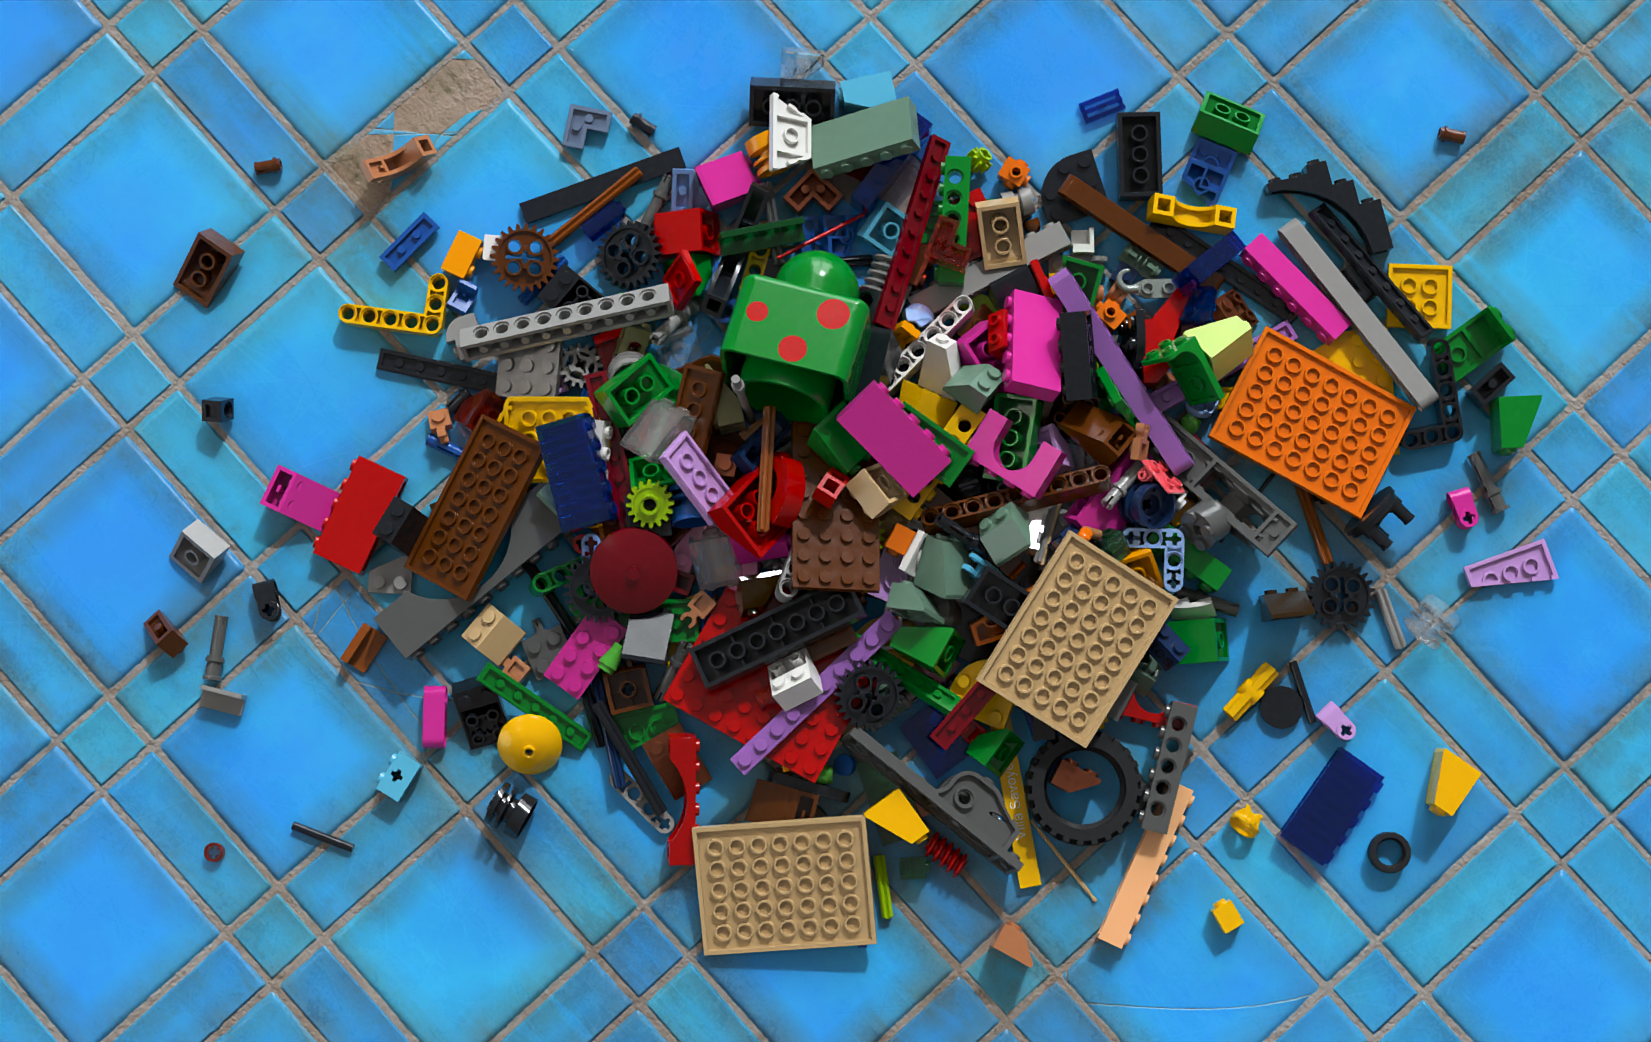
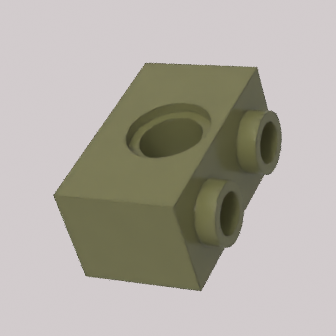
M640 323L622 327L612 355L613 358L619 353L626 351L638 352L645 356L647 354L645 352L647 345H651L653 340L650 339V334H652L651 325ZM632 342L639 343L636 347L629 346Z

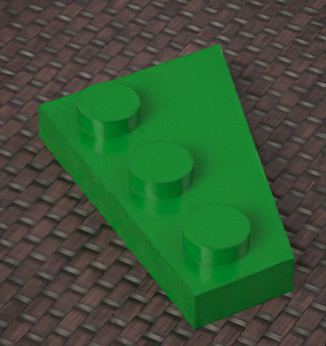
M669 703L613 716L632 750L637 749L645 742L679 723L676 707Z

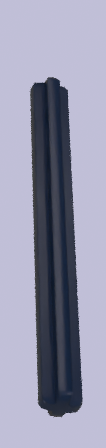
M600 669L592 680L596 703L603 700L610 711L602 669ZM601 723L614 788L621 789L626 787L620 754Z

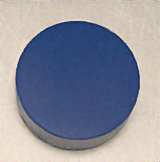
M839 755L834 761V769L838 775L850 776L856 770V761L851 755Z

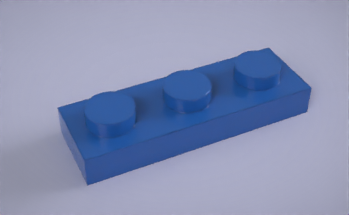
M423 212L379 258L396 273L440 227Z

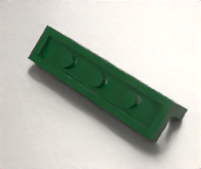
M804 216L720 232L717 239L721 258L805 242L803 230Z

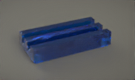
M1118 88L1078 104L1086 125L1126 109ZM1113 96L1116 97L1115 99H1112L1110 101H1107L1105 103L1085 110V107L1090 106L1092 104L1103 101ZM1118 103L1119 105L1115 108L1094 115L1092 117L1088 118L1087 116L1090 113L1111 106L1113 104Z

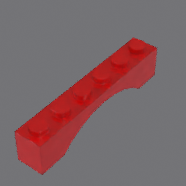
M668 733V756L677 767L684 786L683 811L674 831L667 838V861L669 866L695 865L692 827L699 826V824H696V816H699V803H696V795L700 793L699 782H696V773H700V762L696 760V752H700V740L696 739L694 733Z

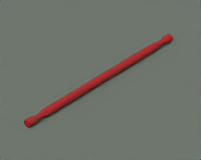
M861 213L857 217H853L786 251L784 254L776 256V258L780 260L784 256L796 252L865 215Z

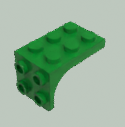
M1489 305L1443 338L1450 346L1455 382L1516 340L1514 329L1509 324H1505L1502 320L1501 312L1496 307L1493 308ZM1440 342L1434 345V352L1437 354L1442 349ZM1443 363L1439 364V368L1444 372L1445 365Z
M1183 335L1173 341L1166 339L1158 344L1159 347L1148 352L1145 355L1146 358L1141 361L1143 366L1166 362L1170 366L1189 406L1218 401L1225 396L1196 336L1186 337Z

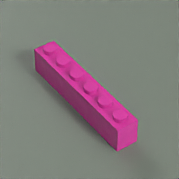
M1262 232L1239 254L1242 262L1247 267H1251L1256 272L1257 277L1271 287L1274 295L1280 297L1286 303L1288 309L1296 313L1301 318L1303 324L1316 333L1321 342L1329 346L1352 324Z

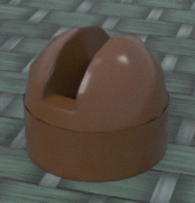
M1038 217L1022 223L1027 233L1033 231L1037 233L1040 231L1041 224Z

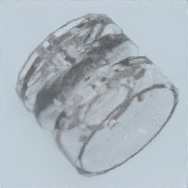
M1428 593L1418 603L1422 614L1412 610L1410 612L1411 617L1406 616L1403 619V623L1419 642L1436 651L1441 647L1439 641L1444 643L1447 640L1442 630L1453 634L1462 622L1444 602Z

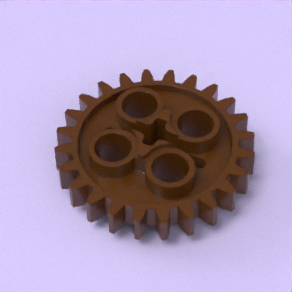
M525 223L524 228L521 229L519 224H516L515 230L509 226L507 228L508 234L503 231L500 233L503 239L495 238L494 241L498 246H491V249L496 252L489 255L490 258L495 259L490 266L497 267L493 275L500 274L498 282L505 280V288L512 284L513 291L520 287L521 293H524L525 288L528 287L531 293L533 292V286L540 290L541 282L545 285L548 284L546 277L553 278L554 275L550 271H557L558 267L553 265V263L559 262V259L554 257L559 250H552L556 242H548L551 235L549 234L544 237V229L536 232V225L532 229H528V224ZM517 242L520 250L512 252L509 249V243ZM532 243L539 244L541 252L533 253L530 250V245ZM525 253L528 258L542 257L543 261L529 259L526 263H523L522 259H506L505 256L521 257ZM508 264H517L519 271L517 273L509 272ZM532 264L538 265L540 273L537 275L530 273L529 266Z

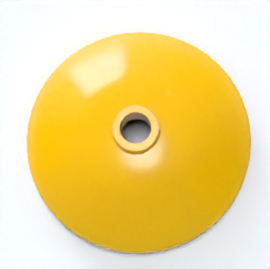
M534 714L520 715L509 720L501 729L497 742L498 752L502 761L512 770L522 774H539L553 767L561 756L563 746L558 728L550 720ZM530 749L533 752L527 753L525 750Z

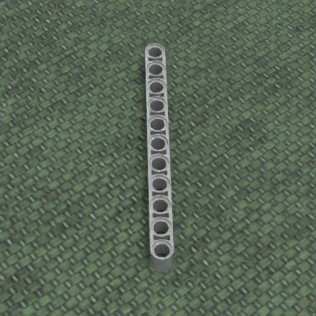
M1293 218L1278 229L1277 233L1283 243L1331 303L1352 323L1350 325L1411 403L1422 412L1437 401L1439 396L1432 385L1297 218Z

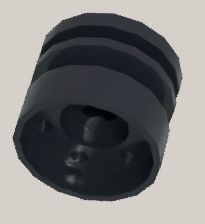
M505 782L492 797L487 807L484 822L490 824L493 818L497 817L493 827H499L504 821L506 822L504 833L517 839L529 821L538 803V799L527 793L519 800L516 799L518 788L515 787L508 794L511 784Z

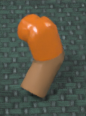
M1084 526L1077 535L1087 541L1091 539L1099 540L1102 537V531Z

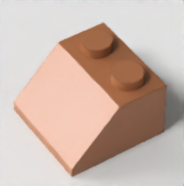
M1010 920L1008 923L1002 921L990 944L992 947L1032 968L1033 962L1025 934L1021 932L1022 927Z

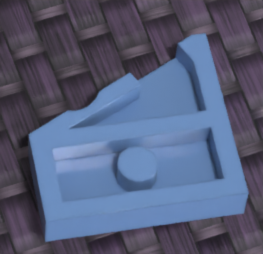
M672 168L671 211L700 207L712 212V208L694 169Z

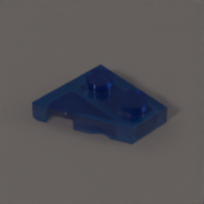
M1196 285L1178 319L1182 325L1203 326L1216 322L1213 318V312L1216 311L1215 300L1217 299V290L1213 286Z

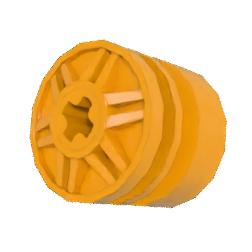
M769 130L755 135L744 144L750 158H759L753 163L754 169H759L756 174L760 179L779 175L793 167L790 166L773 172L769 171Z

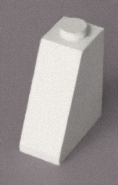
M939 333L927 340L918 385L953 401H956V399L943 391L942 388L961 368L957 341L950 339L945 334Z

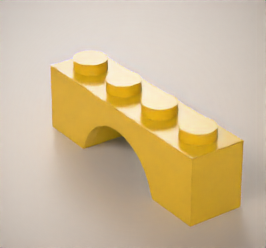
M1154 193L1147 203L1145 221L1227 236L1235 229L1237 208L1217 204L1208 207L1189 206L1179 202L1175 196Z

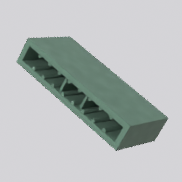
M909 96L811 126L814 171L821 179L831 178L838 174L851 172L861 167L871 166L884 160H891L894 157L920 150L917 109Z

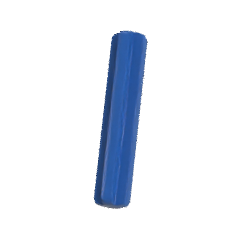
M563 255L558 257L559 262L553 263V265L558 267L557 271H550L553 275L559 271L564 263L566 265L569 264ZM541 282L540 290L533 286V292L531 293L527 287L524 293L518 296V300L523 305H528L546 285Z

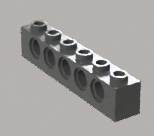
M1170 701V705L1166 704L1163 717H1166L1165 725H1161L1158 738H1161L1159 747L1156 746L1153 759L1156 761L1154 768L1149 770L1147 780L1151 782L1149 789L1144 790L1142 801L1145 802L1144 810L1139 811L1137 822L1140 823L1139 828L1167 835L1198 707L1176 701ZM1174 719L1181 720L1183 726L1180 731H1175L1172 728V721ZM1169 740H1174L1177 743L1176 751L1170 752L1167 750L1166 744ZM1164 761H1169L1172 764V770L1169 773H1164L1161 769ZM1159 782H1164L1167 786L1164 794H1158L1156 791V785ZM1154 803L1160 804L1162 808L1161 813L1157 816L1153 815L1150 810Z

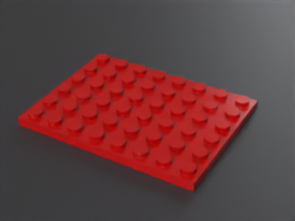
M726 587L718 601L717 607L712 611L692 648L751 620L747 617L740 618L734 590ZM765 609V611H764L762 614H764V613H766V612H768V611H770V610ZM840 650L814 662L818 674L820 675L844 651ZM690 652L663 697L665 702L743 745L747 744L783 710L773 698L767 666L774 662L710 692L706 689ZM861 677L858 680V686L860 687L867 683V677ZM832 693L766 757L815 784L848 725L849 718L847 720L841 718L844 712H837L841 705L834 703L839 697ZM860 698L852 699L851 707L858 706Z

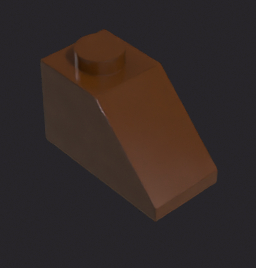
M157 610L143 623L156 645L172 658L181 653L189 644L183 634L161 610Z

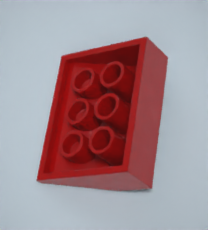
M760 463L754 471L743 474L707 512L720 530L758 559L762 558L789 529L774 525L770 521L769 532L761 533L756 530ZM774 468L772 477L771 500L774 497L777 487V476Z

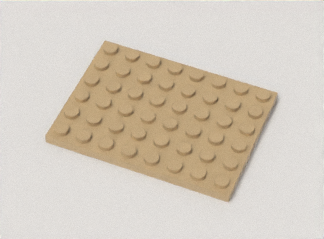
M1068 530L975 680L1084 748H1087L1179 599L1076 533Z
M864 814L692 827L704 956L877 944L867 824Z

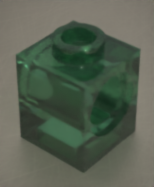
M1107 528L1102 531V537L1099 540L1094 539L1096 547L1119 562L1131 553L1123 531Z
M925 856L899 857L901 880L927 879V874L931 873L930 861H926Z

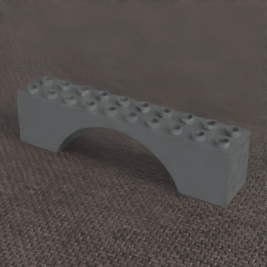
M542 481L525 494L511 522V538L505 558L494 575L477 588L471 602L461 597L429 599L406 591L373 618L405 659H416L417 661L427 653L425 649L440 643L443 640L441 636L446 632L451 633L460 626L459 621L463 618L469 619L477 612L475 608L480 604L484 606L489 603L496 591L502 592L510 585L509 581L513 577H521L526 572L525 565L529 562L531 564L538 563L543 558L542 554L545 551L554 550L560 544L559 540L564 536L568 538L576 531L575 527L578 524L574 519L566 525L536 496L545 485Z

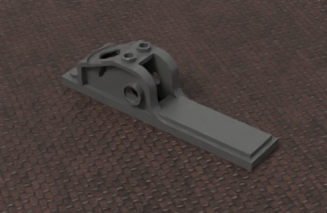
M1163 412L1162 414L1195 464L1178 476H1175L1170 468L1169 473L1181 481L1192 500L1197 504L1201 500L1208 502L1214 500L1200 486L1213 472L1217 480L1229 491L1221 502L1218 500L1216 502L1227 512L1225 518L1228 524L1231 523L1230 534L1242 541L1253 551L1258 549L1269 558L1298 527V524L1168 414ZM1148 436V452L1154 460L1165 462ZM1257 514L1262 517L1264 522L1258 529L1253 531L1244 522L1241 523L1244 517Z
M854 727L841 736L840 741L1004 874L1008 875L1020 871L1024 865L1019 861L1020 857L1016 853L1008 852L1007 850L1021 831L1015 820L1011 819L1004 805L1005 801L1001 793L994 786L995 783L990 778L983 777L973 771H963L946 778L935 789L860 727L857 729Z

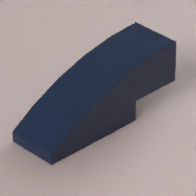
M776 411L774 449L791 429L790 422L780 411ZM762 425L730 458L743 474L754 471L760 463Z

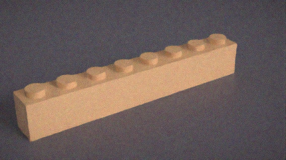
M1165 784V786H1164L1163 791H1162L1161 794H1164V793L1166 792V790H1167L1166 784ZM1179 784L1167 835L1147 829L1144 830L1096 935L1097 938L1122 949L1123 945H1128L1132 936L1129 933L1132 925H1137L1141 916L1138 914L1141 905L1145 907L1150 897L1147 892L1150 886L1154 887L1158 880L1157 870L1159 866L1163 867L1168 855L1165 854L1168 846H1173L1177 837L1174 833L1177 827L1181 828L1186 816L1183 813L1186 807L1190 808L1194 801L1193 790ZM1156 804L1153 815L1157 816L1161 813L1162 808L1160 804Z

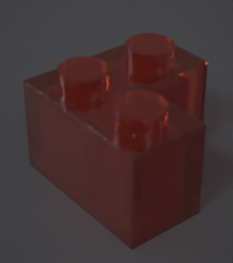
M940 214L924 256L927 261L966 274L973 256V249L955 243L960 230V221Z

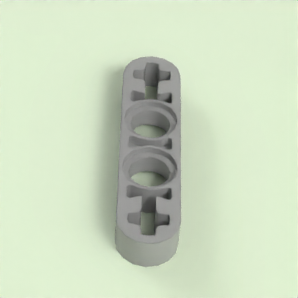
M623 770L626 784L629 780L632 784L627 786L624 792L621 789L615 790L660 833L671 832L675 826L673 817L667 811L660 815L662 819L666 820L668 818L670 820L669 825L671 827L669 829L666 827L661 829V822L658 819L653 822L651 819L657 815L655 813L647 815L644 812V805L648 801L637 782ZM610 773L609 783L614 788L612 774ZM633 787L638 788L640 797L637 800L630 799L628 796L629 789Z

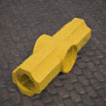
M1265 661L1250 678L1248 677L1238 687L1237 693L1222 708L1224 713L1236 722L1250 706H1253L1265 693L1264 690L1279 673Z

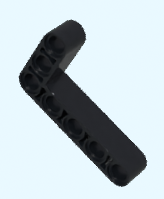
M1431 338L1426 343L1431 385L1439 396V399L1434 402L1437 423L1406 429L1399 445L1408 450L1457 442L1463 436V425L1450 346L1446 340L1441 338ZM1440 342L1442 349L1436 354L1434 352V345ZM1443 363L1445 371L1439 375L1437 367ZM1447 384L1449 388L1448 393L1442 395L1440 389L1443 385ZM1450 405L1452 412L1449 416H1445L1444 409ZM1454 426L1455 434L1449 437L1447 431L1450 427ZM1433 430L1434 438L1428 441L1426 435L1429 431ZM1412 434L1414 437L1413 443L1407 445L1405 439L1408 435Z

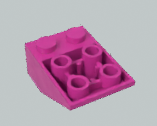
M278 464L260 504L323 532L322 524L326 517H330L333 511L331 505L336 497L339 498L340 493Z

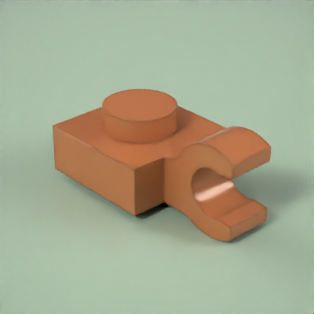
M448 407L427 412L432 434L437 433L441 445L449 443L447 430L453 429Z

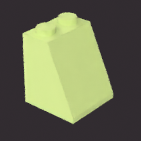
M1238 316L1186 330L1183 333L1186 337L1196 336L1217 381L1254 354L1252 327L1247 321L1241 320Z

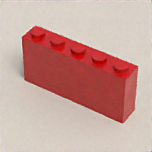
M358 456L357 459L352 461L349 468L351 473L348 479L345 478L340 487L342 492L339 498L336 497L331 505L333 511L330 517L325 518L322 524V529L324 530L320 537H316L312 548H315L313 553L363 575L379 542L372 532L394 496L400 498L408 478L362 456Z

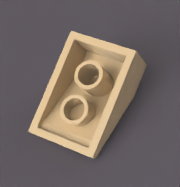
M1018 197L975 202L984 269L991 270L1027 264Z

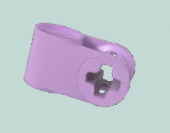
M1329 701L1315 715L1340 740H1349L1356 734L1355 725L1332 701ZM1341 726H1343V727L1348 726V727H1349V729H1348L1349 735H1347V734L1342 735V734H1341V732H1342Z

